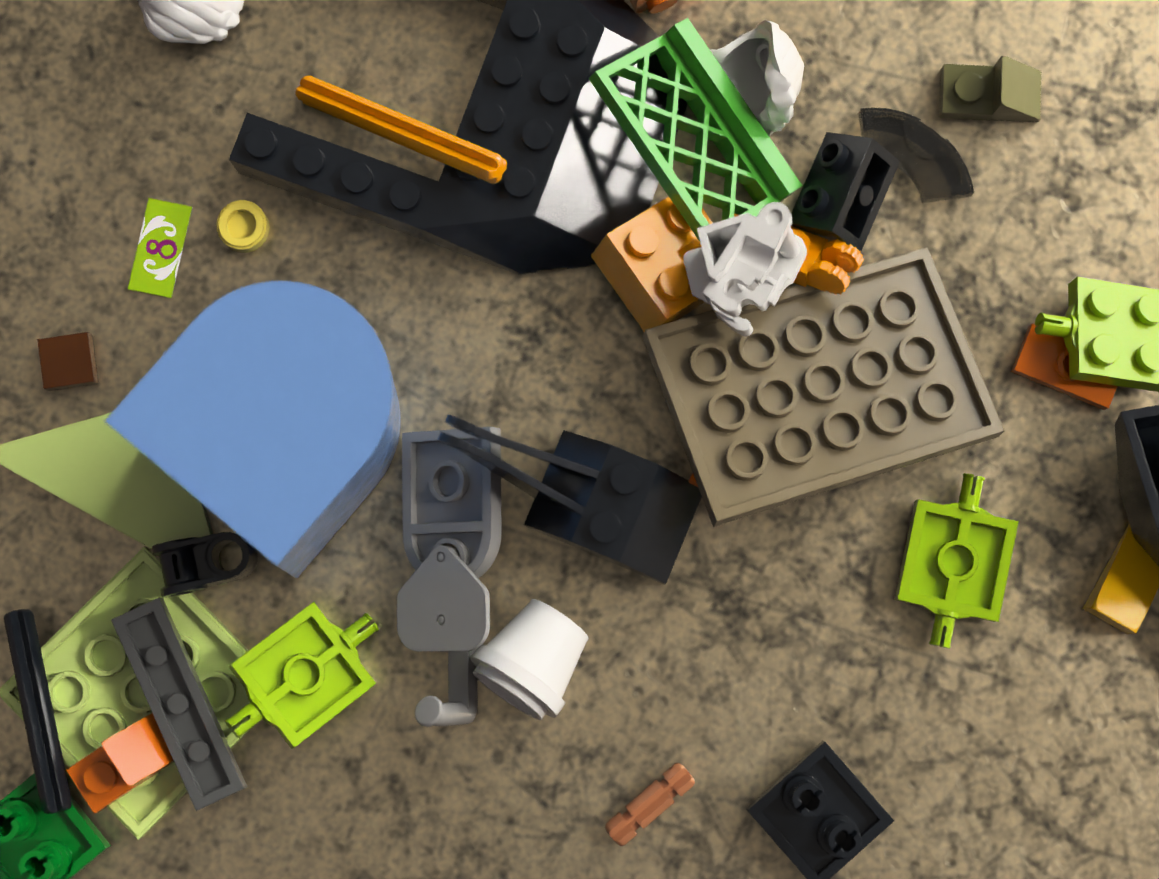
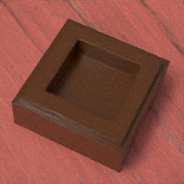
M82 332L37 339L43 388L45 390L53 391L98 384L92 334Z

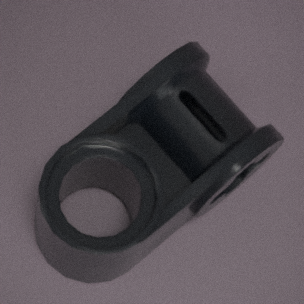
M232 532L177 539L152 546L153 555L159 556L165 584L160 589L162 598L194 593L208 589L209 586L241 580L248 577L254 571L258 562L256 548L240 535ZM236 542L242 550L241 563L235 569L226 571L219 562L220 551L226 544Z

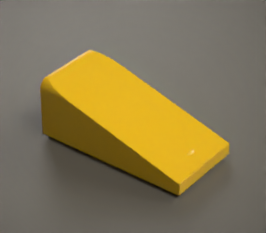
M1130 524L1082 609L1126 634H1136L1159 588V567L1133 537Z

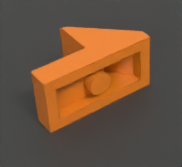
M151 713L101 742V747L66 771L95 814L173 763L174 760L154 715Z

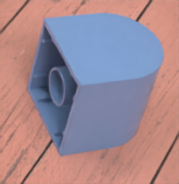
M268 281L232 291L204 309L117 406L105 422L273 564L293 577L298 578L387 472L399 441L401 412L390 366L381 341L371 325L353 306L335 294L313 285L292 281Z

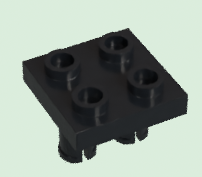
M821 741L746 808L806 879L832 878L894 822V819L825 741Z

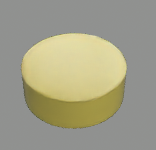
M247 200L233 201L227 204L218 215L216 223L218 235L230 249L240 253H248L257 250L265 243L269 234V221L262 209L255 203Z

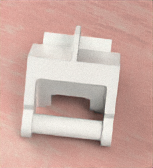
M779 202L765 205L757 217L745 213L697 228L701 247L687 251L683 257L692 295L710 304L719 319L733 331L743 336L751 335L753 327L747 319L739 317L742 307L752 304L761 311H766L769 305L775 306L785 288L793 284L807 255L804 241L795 235L791 228L792 216L789 209Z

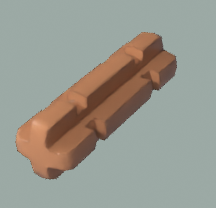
M675 763L662 774L664 779L660 782L655 780L625 806L627 811L623 814L618 812L606 823L605 829L619 846L626 845L637 835L636 830L640 826L644 829L675 802L673 798L677 794L682 796L694 786L695 780L682 764Z

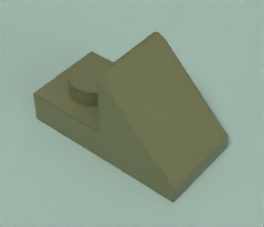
M1001 56L994 66L944 64L940 69L939 118L1039 122L1041 114L1042 71L1007 56Z

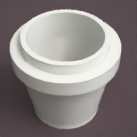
M531 599L529 604L487 645L482 644L475 650L470 657L476 666L473 674L488 689L523 713L537 720H542L545 715L556 718L565 705L562 697L589 637L577 624L553 607L539 600Z

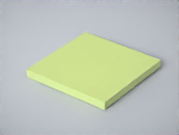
M143 547L41 647L64 764L68 768L101 747V742L152 713L111 621L154 599L162 598L160 589L165 584L160 559L153 555V552L148 547ZM193 593L163 598L226 740L232 749L251 729L240 738H237L232 731L248 720V717H245L230 729L225 720L232 717L250 702L245 688L228 666L249 650ZM14 674L0 687V697L24 721ZM173 762L107 806V808L139 840L188 792L175 762Z

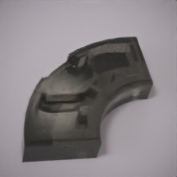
M860 108L858 116L861 136L873 138L900 161L898 168L913 181L918 189L922 203L971 197L974 194L968 169L956 148L947 138L944 139L932 128L920 122L921 119L911 114L887 108Z

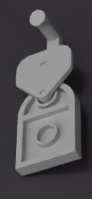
M480 427L501 436V428ZM458 429L402 433L403 543L408 560L416 571L402 586L397 595V632L401 642L410 650L417 652L448 651L449 702L442 703L435 696H426L419 701L415 709V718L420 725L425 727L465 725L475 719L478 706L477 678L473 674L476 666L470 657L485 642L490 630V595L488 589L478 578L491 567L496 559L502 535L501 477L459 450L437 439L440 432H443L479 447L500 459L501 446L469 435Z

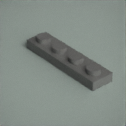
M154 599L112 619L113 626L195 810L198 811L248 787L164 599Z

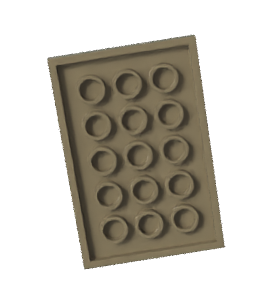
M928 247L861 266L855 273L850 272L849 274L847 272V275L850 276V283L841 295L839 293L837 295L834 293L830 294L829 291H822L809 285L806 287L796 285L786 288L776 305H769L766 311H761L752 304L742 307L739 317L747 319L752 325L753 332L749 336H743L733 331L717 317L714 310L644 331L643 341L713 527L999 437L1005 431Z

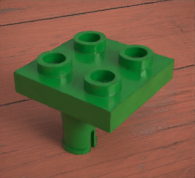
M35 773L0 801V879H72L111 845L72 796V806L70 809L54 814H45L41 808Z

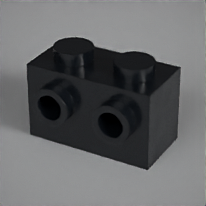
M826 132L792 210L791 226L828 239V242L835 239L842 240L846 244H852L853 247H857L859 251H862L900 161L873 138Z

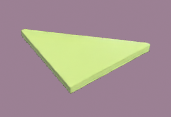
M111 413L0 444V465L151 549L156 544L172 540L203 537L213 534L206 506L108 425L105 420Z

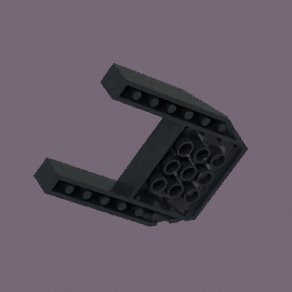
M477 0L502 9L503 13L456 137L500 154L507 161V169L503 173L501 181L496 184H491L446 164L439 181L250 113L246 114L229 161L241 175L518 275L537 273L540 270L587 267L588 265L596 264L591 255L606 234L650 208L659 181L600 97L589 78L595 71L659 36L624 0ZM657 54L650 56L648 72L668 79L669 76L662 68ZM617 75L610 78L621 95L634 99V81ZM647 86L645 103L666 110L667 93ZM678 99L677 115L684 116L688 104L684 99ZM644 117L643 128L650 138L663 142L664 124Z

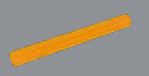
M308 75L301 78L300 86L296 88L295 94L297 99L310 107L491 184L500 182L503 173L507 169V161L500 154Z

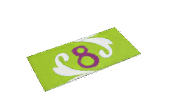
M148 198L128 290L172 298L192 206Z

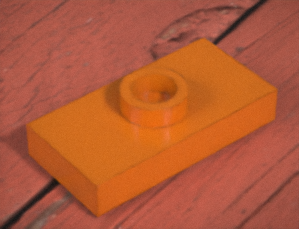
M1032 323L1027 329L1011 372L1102 410L1109 409L1118 386L1070 379L1069 353L1063 337L1036 334L1035 328L1037 326Z

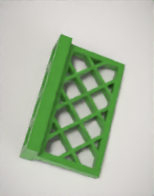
M688 18L673 25L662 36L595 71L590 76V82L699 241L697 228L710 225L702 214L703 203L721 208L722 220L734 217V213L739 215L749 213L757 217L765 205L772 202L781 203L803 186ZM657 54L662 68L669 76L668 79L648 72L650 56ZM617 75L634 81V99L621 95L610 78ZM647 86L667 93L666 110L645 103ZM679 98L686 101L697 117V121L677 115ZM644 117L664 124L663 142L650 138L643 128ZM676 129L696 135L695 153L675 146ZM708 140L714 142L725 158L726 164L706 157ZM673 160L693 166L692 185L678 179L673 171ZM705 171L725 177L723 195L704 189ZM736 182L742 183L755 202V206L735 200Z

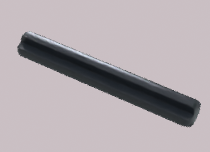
M29 609L14 610L5 614L3 619L41 808L45 814H54L70 809L72 801L34 614Z

